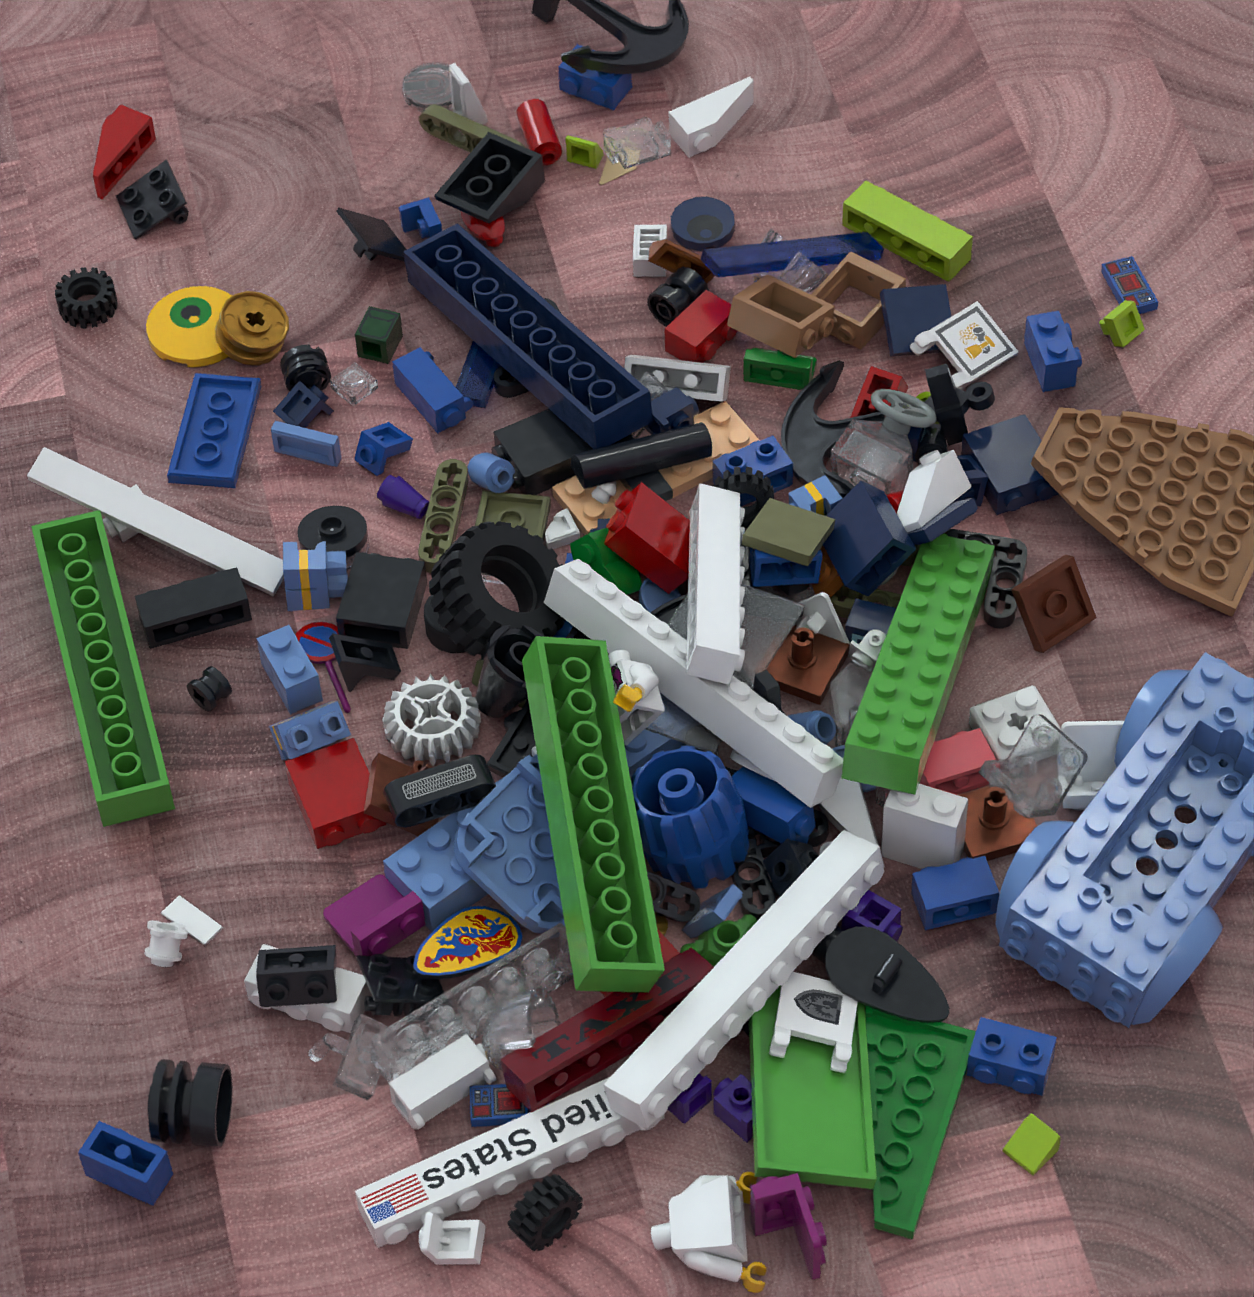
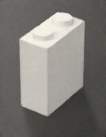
M919 784L915 795L890 790L884 804L882 857L920 869L929 866H944L960 860L965 843L968 798Z

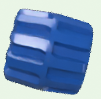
M681 745V748L665 752L661 750L653 754L652 759L645 765L637 767L631 776L632 790L643 852L653 872L660 871L663 878L678 884L690 882L694 890L706 888L709 879L714 877L725 881L736 871L734 862H742L747 856L750 846L748 840L749 830L742 797L721 758L711 751L705 753L696 750L694 746Z

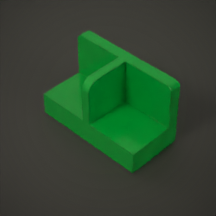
M746 349L743 358L744 381L802 390L813 379L817 358L806 355H798L794 358L779 350Z

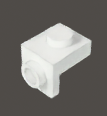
M426 1213L424 1226L421 1227L418 1237L420 1250L436 1265L480 1264L486 1226L480 1220L443 1221L435 1213Z

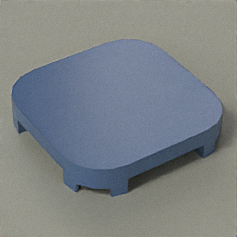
M528 755L519 761L516 767L470 813H467L455 834L453 847L456 860L465 873L512 917L532 932L550 935L561 933L566 928L538 757Z

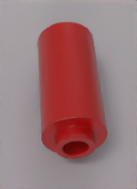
M530 99L523 102L518 107L516 115L528 149L542 155L543 166L551 165L560 159L563 150L547 106L540 99Z

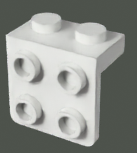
M1075 721L1062 724L1058 785L1063 808L1085 810L1117 768L1114 762L1116 747L1124 721Z

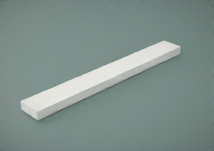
M43 447L27 474L29 481L90 510H100L101 515L214 569L225 571L237 567L242 582L273 597L284 579L282 559L48 448Z

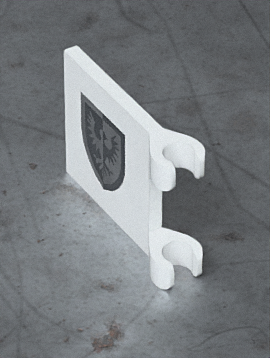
M792 972L787 982L781 986L769 1054L784 1058L786 1048L790 1042V1036L792 1035L834 1046L830 1069L845 1073L852 1053V1038L858 1001L841 993L829 980Z

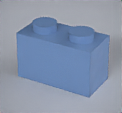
M290 625L256 638L261 664L290 714L323 701L319 675Z

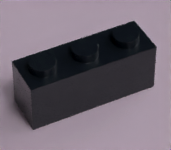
M237 567L218 571L197 579L186 580L158 590H150L135 596L140 621L150 649L252 620L248 597Z

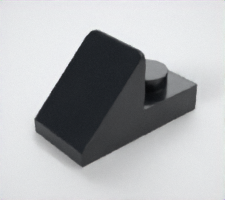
M333 633L329 637L349 692L355 688L364 675L395 680L401 672L392 644Z

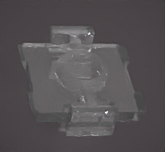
M644 117L635 120V123L604 129L603 150L612 164L620 161L624 169L671 155L669 148L671 145V134L662 121L656 122L654 126L650 118Z

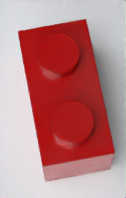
M705 290L664 329L665 351L682 361L704 363L706 360L713 358L717 349L726 341L733 339L737 333V330L727 326L731 304Z

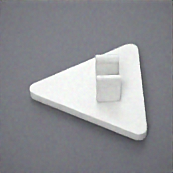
M821 592L795 604L804 611L801 618L788 620L797 625L796 629L808 628L815 634L820 633L850 644L827 593Z

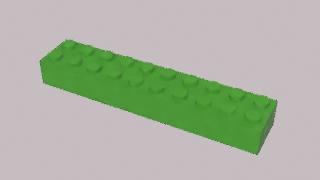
M100 510L31 526L103 827L174 810L175 805Z
M946 534L940 535L931 542L921 544L847 737L841 779L916 794L988 588L993 564L994 545L984 544L977 540L969 541L954 538Z
M536 636L523 657L522 664L575 990L649 992L665 969L618 706L613 703L616 695L606 640Z

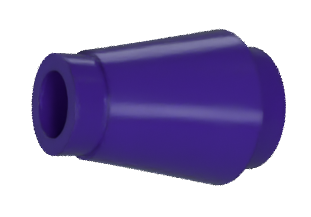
M389 475L377 492V499L381 500L382 505L416 517L419 520L427 513L429 501L401 476L394 477Z

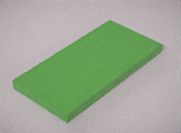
M779 986L766 1000L763 1008L749 1018L755 1177L766 1178L776 1176L781 1178L798 1173L800 1182L873 1189L877 1181L865 1005L860 1002L857 1003L851 1058L847 1063L846 1072L840 1073L830 1069L834 1046L791 1035L784 1058L769 1054L781 986Z

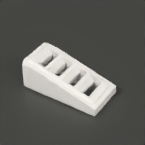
M455 63L449 65L453 112L482 125L487 123V115L470 81Z
M634 225L633 277H666V269L649 262L648 257L649 248L653 242L667 239V225Z

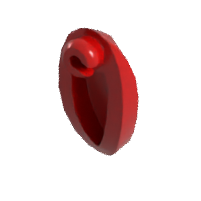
M461 211L462 220L474 237L486 240V244L490 247L501 245L503 242L502 234L505 232L503 216L490 223H486Z

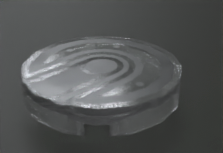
M429 62L411 69L403 78L402 84L403 97L410 107L411 104L417 107L420 112H424L430 104H436L448 110L452 109L449 65L442 62Z

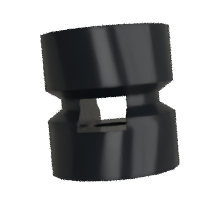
M680 267L667 278L664 284H661L649 295L647 304L655 319L667 327L705 290L709 291L704 279L696 271L688 267Z

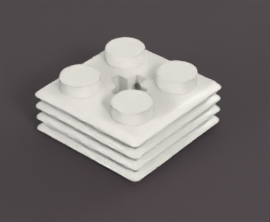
M1032 685L970 708L969 724L972 730L981 729L997 760L996 771L998 774L1002 775L1060 754L1061 728L1035 686Z

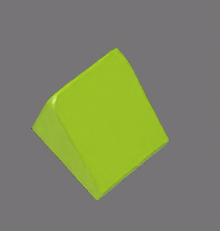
M567 135L565 138L567 161L596 169L604 156V151L595 142Z
M1031 1113L1025 1118L1005 1145L1003 1152L1031 1175H1034L1059 1151L1061 1138L1058 1133Z

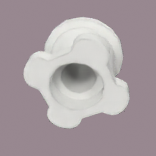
M148 921L147 928L151 929L150 946L145 948L144 954L151 958L150 962L154 965L161 967L173 966V962H178L182 959L179 948L181 939H187L188 932L184 930L185 926L174 922Z

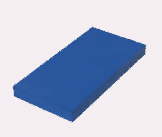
M194 374L167 473L168 483L236 488L262 387L260 378Z

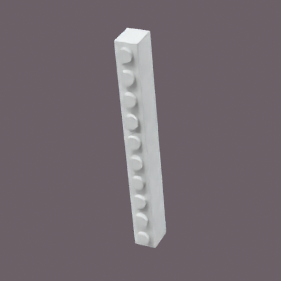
M576 559L554 568L544 604L591 640H606L609 654L616 650H626L630 653L631 661L650 665L653 672L659 678L658 689L661 694L810 808L834 796L842 775L843 758L836 754L831 747L820 742L807 732L803 726L795 723L779 711L774 704L766 701L746 683L741 682L733 675L730 684L687 675V640L672 630L668 624L660 621L644 609L640 603L619 590L615 584L607 581L595 572L587 563Z
M843 830L605 1082L603 1086L610 1109L645 1129H648L657 1118L662 1117L675 1098L682 1091L690 1087L693 1079L707 1064L715 1060L718 1052L731 1038L739 1034L742 1026L755 1012L763 1008L766 1000L779 986L787 982L790 974L803 960L810 957L814 948L826 935L831 934L836 928L837 923L849 910L857 906L860 898L869 888L880 881L885 872L880 846Z

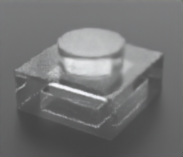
M356 362L337 374L330 381L331 389L352 406H355L378 389L377 379Z

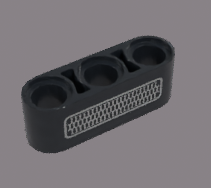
M470 755L395 779L386 785L383 795L395 824L399 827L407 828L477 806L496 787V784L485 758L481 755Z

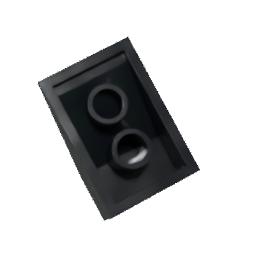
M488 132L434 195L435 200L486 223H490L527 203L545 182L542 155Z

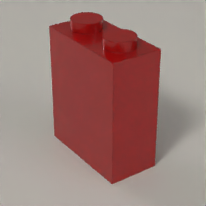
M641 482L631 492L628 489L625 490L615 502L617 510L606 526L609 532L604 544L666 593L670 594L688 579L690 520Z
M354 738L285 761L289 785L317 849L337 845L345 839L362 833H371L379 827L387 825L386 822L364 813L370 773Z

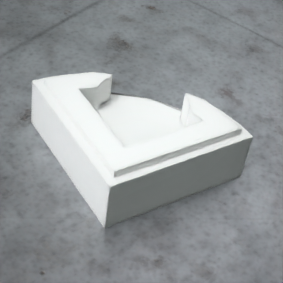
M568 508L554 516V520L545 532L548 549H556L568 545L580 538V532Z

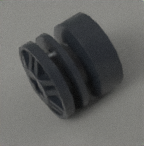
M161 1059L154 1071L148 1096V1121L151 1140L165 1143L170 1136L172 1143L181 1144L189 1127L192 1144L221 1147L225 1142L231 1117L233 1084L230 1066L227 1064L202 1062L198 1066L193 1080L190 1063L187 1061H180L175 1068L172 1060Z

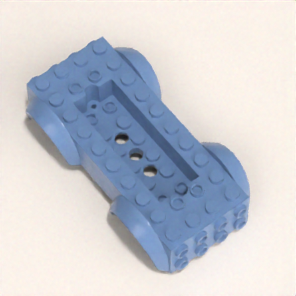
M1206 652L1192 670H1161L1144 684L1132 703L1120 731L1114 760L1117 767L1076 822L1064 820L1046 821L1037 826L1028 835L1008 868L999 895L995 924L1000 939L999 946L1010 957L1022 960L1035 968L1043 978L1055 981L1068 989L1076 999L1083 1002L1087 1001L1101 1010L1111 1021L1120 1022L1128 1028L1131 1025L1150 1022L1176 994L1206 956L1223 929L1220 919L1213 908L1251 856L1254 857V679L1243 675L1230 667L1225 661L1215 658ZM1179 807H1187L1195 813L1196 819L1192 823H1182L1177 820L1174 812ZM1168 838L1174 843L1175 847L1163 849L1156 843V839ZM1143 858L1151 859L1156 863L1158 871L1153 875H1144L1138 871L1136 862Z

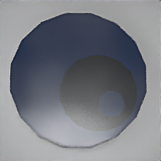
M711 197L688 199L679 204L671 215L673 237L676 242L685 248L696 251H706V247L714 246V249L722 247L731 240L735 232L734 213L729 205L719 199Z

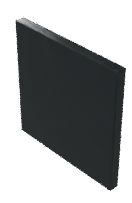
M343 208L337 209L336 212L358 240L353 250L359 258L365 254L371 261L378 254L405 262L403 251L407 249L385 220Z

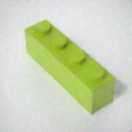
M865 181L843 202L842 226L947 282L971 260L973 236L967 234L962 229L946 223L937 216L914 206L912 203L887 192L882 187Z

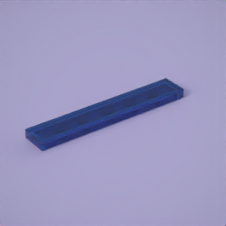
M868 232L703 249L700 260L719 278L839 264L850 251L867 260L882 259L884 248Z

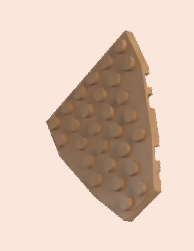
M1059 407L1033 456L1031 465L1086 522L1163 585L1233 617L1254 571V436L1236 429H1230L1228 434L1209 431V425L1198 423L1196 428L1177 425V419L1138 412L1122 411L1120 416H1102L1101 410L1088 409L1086 411H1079L1075 408Z

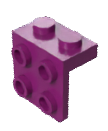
M381 874L363 883L326 907L323 911L324 920L356 957L357 955L372 956L374 954H382L426 925L423 903L418 895L412 891L403 897L385 876Z
M798 1173L781 1178L776 1176L763 1178L757 1184L751 1185L750 1223L754 1235L758 1236L793 1226L811 1279L820 1278L821 1265L826 1264L823 1246L827 1245L822 1223H814L811 1214L815 1207L810 1188L808 1186L802 1187Z

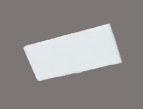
M180 895L161 912L172 923L183 924L185 926L184 930L204 946L223 929V926Z

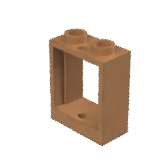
M850 251L811 295L833 304L850 285L880 300L861 322L834 309L832 317L834 327L830 335L838 338L843 343L862 350L885 324L880 292L883 289L906 287V278Z
M767 274L733 296L727 326L795 358L805 350L811 349L821 339L827 338L834 327L832 317L835 306Z

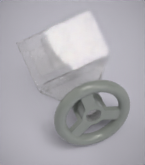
M880 389L872 393L871 403L880 413L885 415L884 421L852 419L830 451L832 473L849 481L854 486L863 481L884 491L885 494L903 491L909 474L913 470L912 448L907 435L911 426L919 428L930 427L936 422V414L929 405L914 396L896 390ZM882 399H886L888 402H890L891 407L887 405L885 402H883Z

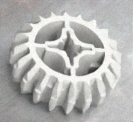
M430 674L426 681H421L415 677L413 685L403 682L401 692L392 691L391 701L386 702L383 717L385 737L391 743L395 753L402 752L405 761L415 757V761L429 760L432 766L435 765L437 759H443L448 763L450 755L453 754L461 758L463 748L471 749L473 739L478 738L481 714L478 712L476 697H472L469 687L462 688L458 679L449 684V680L445 675L440 680H435ZM452 710L459 715L457 721L451 719L450 712ZM407 718L413 721L414 727L412 729H409L404 724Z

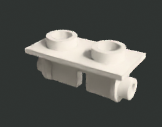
M871 630L860 644L853 640L851 641L848 657L852 659L850 664L856 670L866 676L873 672L886 638L885 634L880 630Z

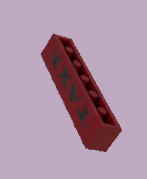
M692 947L664 963L665 971L649 992H614L501 1058L500 1062L506 1087L531 1112L544 1106L636 1051L714 966Z

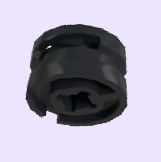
M310 344L300 345L287 351L281 358L280 367L289 392L299 381L309 389L315 385L321 391L329 385L331 372L326 355L321 348L313 349Z

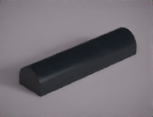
M701 422L574 454L571 457V468L582 487L586 489L712 457V441L706 425Z

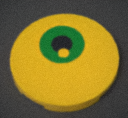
M194 286L179 289L163 297L152 308L147 318L146 331L152 350L164 361L168 359L187 364L188 367L208 366L227 358L228 356L220 349L215 339V326L224 303L232 295L214 287Z

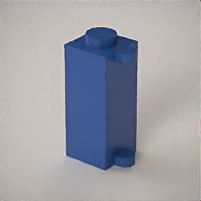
M419 347L392 361L395 385L432 428L439 433L466 419L465 412L472 408L473 401L467 396L464 397L433 362V355Z
M744 766L731 776L742 797L749 827L781 844L787 838L803 843L808 842L809 835L816 827L813 807L807 806L779 783Z

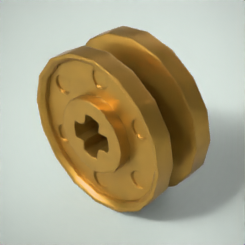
M253 291L236 293L226 300L221 309L215 326V339L220 349L229 358L239 363L255 366L269 363L279 355L284 344V339L289 330V318L283 306L266 294Z

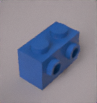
M577 44V45L573 48V50H574V49H577V48H580V47H583V46ZM564 62L558 67L561 91L613 111L632 88V74H613L588 69L585 73H579Z
M1059 310L1027 316L1024 345L1042 391L1047 392L1076 386L1077 368L1082 366V358L1079 348L1073 347L1069 323L1063 322Z
M773 435L763 440L754 441L744 448L723 454L719 458L712 460L714 485L718 476L723 479L724 471L729 470L731 475L734 474V467H740L741 472H746V467H752V474L754 475L757 470L763 472V479L765 477L770 479L774 493L793 485V462ZM740 494V507L756 501V498L750 494Z
M985 856L963 858L955 863L939 867L929 866L912 874L911 894L925 930L997 913L999 890Z
M980 1017L968 1056L967 1076L974 1077L985 1084L996 1083L1008 1086L1022 1094L1034 1093L1043 1096L1054 1059L1057 1037Z
M98 1121L78 1152L86 1176L152 1206L173 1176V1170L166 1150L101 1121Z

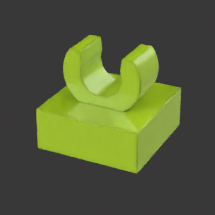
M1123 301L1103 318L1104 320L1099 321L1103 334L1110 335L1115 347H1125L1145 330L1134 301Z

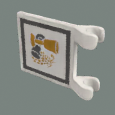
M978 301L934 328L918 334L914 339L915 342L910 345V349L914 354L919 356L936 344L958 371V373L952 375L956 388L961 390L1013 358L1019 352Z

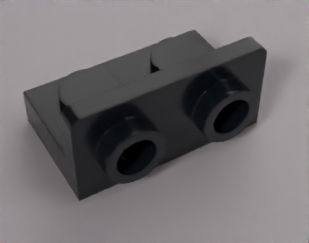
M336 945L259 950L256 979L260 1006L275 1007L336 1002Z

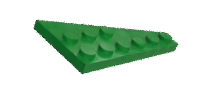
M865 1005L877 1181L872 1189L874 1229L913 1239L967 1072L968 1056L976 1031L944 1022L923 1023L909 1021Z

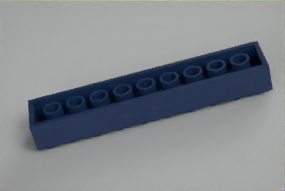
M458 223L403 251L408 282L593 449L612 445L653 422L650 390Z

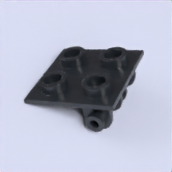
M167 160L116 195L135 240L167 217L178 224L186 222L189 214L188 209L184 206L187 204L186 199Z
M374 954L372 956L357 955L356 959L372 995L365 997L364 1009L365 1011H371L372 1015L391 1016L393 1011L394 1016H401L403 1011L405 1017L433 1018L435 1014L441 1013L442 1004L448 1005L449 1001L439 979H422L415 976L412 971L415 956L405 958L388 957L383 954Z

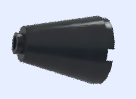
M504 625L497 629L489 639L475 695L478 709L483 714L492 718L503 717L528 698L522 659L536 636L545 637L531 627L523 625L521 629L510 628L511 625Z

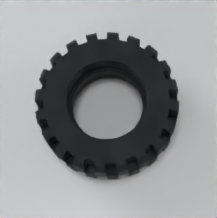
M499 521L496 524L494 522H484L478 526H472L439 557V561L434 565L431 572L432 579L429 581V592L434 597L430 601L433 612H438L439 614L437 619L442 629L446 628L451 634L449 638L455 644L460 643L465 647L464 651L472 656L476 654L481 655V660H484L489 639L497 629L504 625H511L510 628L521 629L524 625L533 628L545 637H553L566 622L563 617L544 604L554 568L563 564L559 565L556 560L558 555L552 548L548 549L543 544L544 540L541 537L528 534V529L517 525L513 528L511 523ZM481 573L494 576L511 590L518 603L519 612L505 608L489 594Z

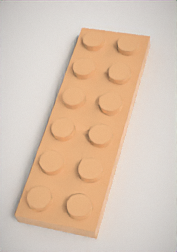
M726 401L694 416V424L704 423L710 433L712 457L658 470L672 488L673 498L699 485V483L713 478L712 460L759 440ZM576 475L553 486V497L563 509L568 508L575 524L586 535L590 533L591 528L598 527V519H611L616 513L615 502L627 490L620 480L616 481V494L614 497H610L607 504H602L592 497V491L597 486L584 489Z

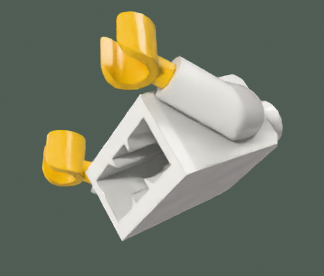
M616 650L608 655L616 695L613 703L618 706L624 745H628L665 710L658 689L659 678L653 672L652 667L645 663L631 661L630 653L626 650Z
M749 1171L745 1172L740 1176L739 1180H736L734 1176L728 1175L699 1176L681 1194L672 1197L669 1201L670 1222L651 1228V1238L655 1248L660 1250L672 1247L673 1252L689 1268L733 1282L743 1279V1285L748 1291L753 1293L761 1292L766 1283L754 1280L751 1274L765 1276L767 1272L766 1266L761 1262H753L747 1268L742 1267V1262L748 1261L743 1202L750 1204L751 1188L748 1187L757 1183L755 1174Z

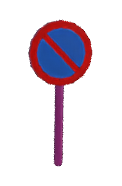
M313 622L303 626L296 633L298 641L311 663L325 664L342 707L346 713H349L351 711L350 705L331 662L336 660L329 637L332 633L338 634L337 626L327 622Z

